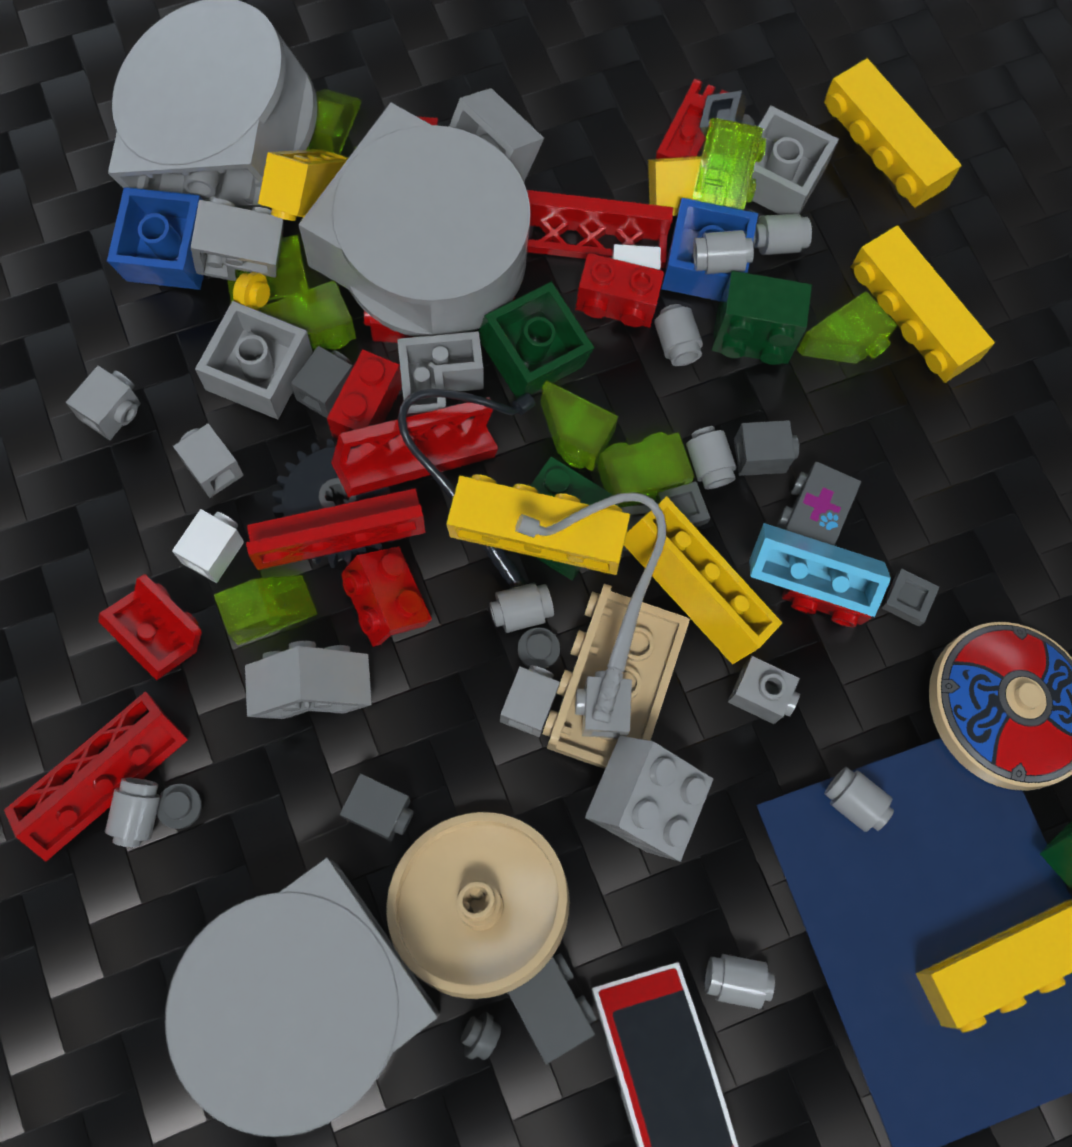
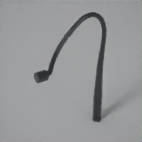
M435 388L424 389L410 394L403 401L398 414V425L402 439L408 449L440 485L450 500L453 501L456 491L455 486L421 452L409 434L406 418L410 406L422 398L442 397L471 402L508 415L517 413L523 415L535 406V401L529 393H524L513 401V407L465 392ZM480 544L510 588L526 584V581L521 577V574L504 549Z

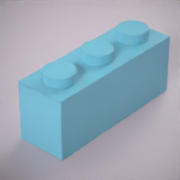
M763 523L749 560L750 577L875 617L891 580L886 564L883 561Z

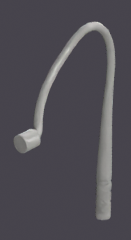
M635 492L620 493L605 498L548 527L540 526L539 520L521 514L515 528L516 532L530 537H535L536 534L549 536L564 530L595 512L628 501H636L647 505L656 518L658 527L656 544L627 607L607 665L608 668L605 671L606 675L601 685L602 688L595 707L596 711H594L592 717L594 720L610 724L611 714L617 699L616 695L621 685L622 673L625 670L640 608L666 540L665 516L659 505L652 498Z

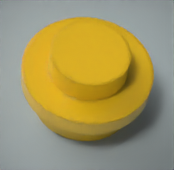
M251 272L249 274L243 273L237 278L233 288L235 302L258 311L269 300L270 287L265 275Z

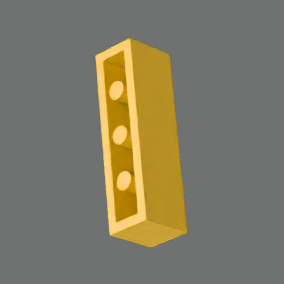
M868 58L833 78L824 100L829 112L834 117H837L850 132L852 139L860 144L873 159L876 167L882 170L894 183L900 195L905 197L916 208L949 187L962 165Z
M323 149L268 152L258 204L272 208L271 215L281 219L296 221L297 216L304 218L349 157Z
M898 225L861 247L851 265L855 277L862 285L869 289L877 299L881 310L891 316L900 327L904 338L917 348L925 358L928 368L938 374L944 383L980 361L994 345L995 342Z
M472 475L471 478L459 476L446 525L451 538L617 575L630 514L624 513L620 507L612 505L581 519L553 535L541 536L536 534L535 537H530L515 531L516 523L521 514L539 520L540 526L548 527L586 508L589 504L580 503L577 497L569 494L559 493L553 497L540 494L537 489L528 485L515 484L513 487L497 484L494 479L488 476Z
M666 496L658 504L665 516L666 540L652 577L733 665L759 649L782 624V621ZM652 511L646 514L627 532L624 546L644 568L647 566L657 540V521Z
M1072 899L915 973L940 1025L960 1029L962 1033L969 1032L986 1024L985 1015L997 1009L1001 1013H1006L1022 1007L1027 1003L1024 996L1036 990H1039L1040 993H1047L1066 984L1064 976L1072 973Z

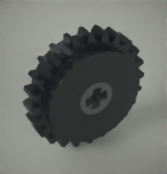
M327 439V448L320 450L316 443L311 444L313 453L309 456L301 451L297 452L300 461L297 466L289 462L285 464L289 477H277V482L283 491L273 492L272 496L275 502L281 504L273 507V513L276 518H282L336 506L335 500L339 498H344L343 501L346 504L405 490L404 487L395 484L348 497L331 464L336 448L332 439ZM381 543L315 557L312 560L314 564L319 565L323 557H326L330 567L335 568L338 559H344L348 566L352 562L353 557L365 554L371 549L374 551L383 549Z

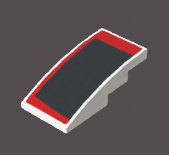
M679 962L592 988L594 1001L606 1036L607 1047L621 1089V1097L637 1147H738L715 1068Z

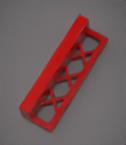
M527 190L530 202V226H538L547 234L540 240L528 239L527 252L586 259L588 254L612 258L613 249L604 248L598 241L603 235H615L622 243L621 245L636 246L635 244L641 239L658 240V247H661L660 268H664L667 238L673 218V207ZM567 230L577 231L584 240L577 245L567 244L560 235Z
M466 402L406 418L407 428L412 440L440 472L494 458L499 449L486 427L493 411L491 408ZM398 419L340 433L331 462L348 497L430 475L404 443L399 431ZM361 445L358 448L351 449L353 446Z
M415 488L247 525L250 542H246L249 557L257 570L426 532L423 513Z
M145 691L4 809L15 837L46 862L111 806L114 789L120 787L122 778L143 779L188 739ZM149 710V713H147L143 718H141L137 723L134 724V721L136 719H138L142 714ZM109 743L108 747L105 750H103L100 754H98L99 751ZM73 773L72 777L63 784L64 780ZM37 803L36 807L23 818L22 815Z

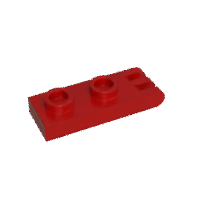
M694 79L656 153L655 159L699 156L709 137H705L699 127L707 96L713 95L716 87L708 84L705 92L701 95L699 91L702 81ZM722 90L719 94L728 93V92Z

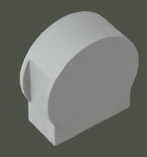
M201 0L183 6L166 15L149 28L133 46L120 68L112 97L113 119L117 133L108 174L123 188L200 195L204 201L209 202L213 198L228 200L235 204V207L242 209H252L254 207L270 208L258 204L267 153L307 149L317 119V98L313 83L272 23L261 11L252 5L238 0Z
M390 103L299 223V229L308 266L349 289L363 310L382 325L414 337L466 333L479 329L484 315L510 303L521 286L527 260L530 202L524 181L518 170L505 154L494 145L473 133L461 129L431 125L399 106Z
M326 858L281 892L244 901L219 915L203 929L186 950L172 979L166 1006L165 1027L169 1053L176 1073L191 1097L207 1113L229 1127L246 1133L261 1136H289L319 1128L347 1112L371 1088L386 1067L392 1053L438 1018L440 1011L413 972L403 962L393 943L339 865L333 860Z

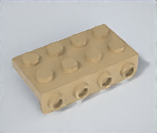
M605 583L600 594L592 591L584 614L592 618L587 633L578 631L571 651V655L578 657L574 671L564 670L556 693L564 696L560 711L550 710L542 733L550 737L547 749L606 769L618 739L582 736L583 715H575L576 690L584 689L587 676L595 677V672L606 671L608 668L607 665L631 600L630 597L612 592V586ZM642 602L622 679H632L630 733L627 737L651 741L690 618Z

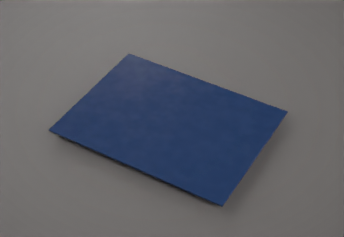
M942 738L852 770V772L857 770L893 798L889 807L894 810V813L879 831L872 827L867 832H864L830 805L831 799L824 792L835 777L756 805L892 1147H941L1072 1093V973L1064 976L1066 981L1064 986L1047 993H1040L1039 990H1036L1024 996L1027 1003L1022 1007L1006 1013H1001L997 1009L985 1015L986 1024L962 1033L960 1029L940 1025L915 974L1058 904L1072 899L1064 881L1040 855V852L1047 846V843L1023 791L998 787L977 777L952 755Z

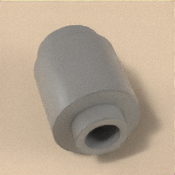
M798 213L761 216L758 224H756L753 246L758 248L762 255L798 253L802 248L810 246L812 239L810 219L808 217H801Z
M743 230L704 233L702 238H694L693 259L695 271L705 270V274L730 273L731 271L742 272L746 270L747 263L753 262L752 238L745 237Z
M673 304L663 308L660 311V315L655 319L654 324L665 357L670 359L674 366H684L695 362L702 356L701 347L703 342L692 310L689 307H682L680 304Z
M714 426L704 427L691 434L693 439L688 441L686 446L697 480L703 482L705 489H714L733 482L736 479L734 474L736 464L725 432L722 430L716 431Z
M535 582L495 592L496 601L489 603L495 627L503 625L506 633L545 623V618L554 616L553 603L546 584L536 586Z
M844 767L824 792L831 799L830 805L864 832H867L872 827L879 831L894 813V810L889 807L893 798L858 770L852 772L849 768Z
M139 778L121 779L120 787L114 789L105 830L106 834L113 836L114 844L124 847H140L141 841L151 839L160 795L156 793L157 783Z
M722 954L720 958L710 957L705 975V993L714 995L716 1001L761 1009L764 1001L772 1000L775 988V975L768 972L766 962Z

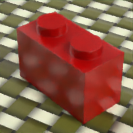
M362 349L327 417L332 438L338 440L340 433L385 422L402 388L400 364Z

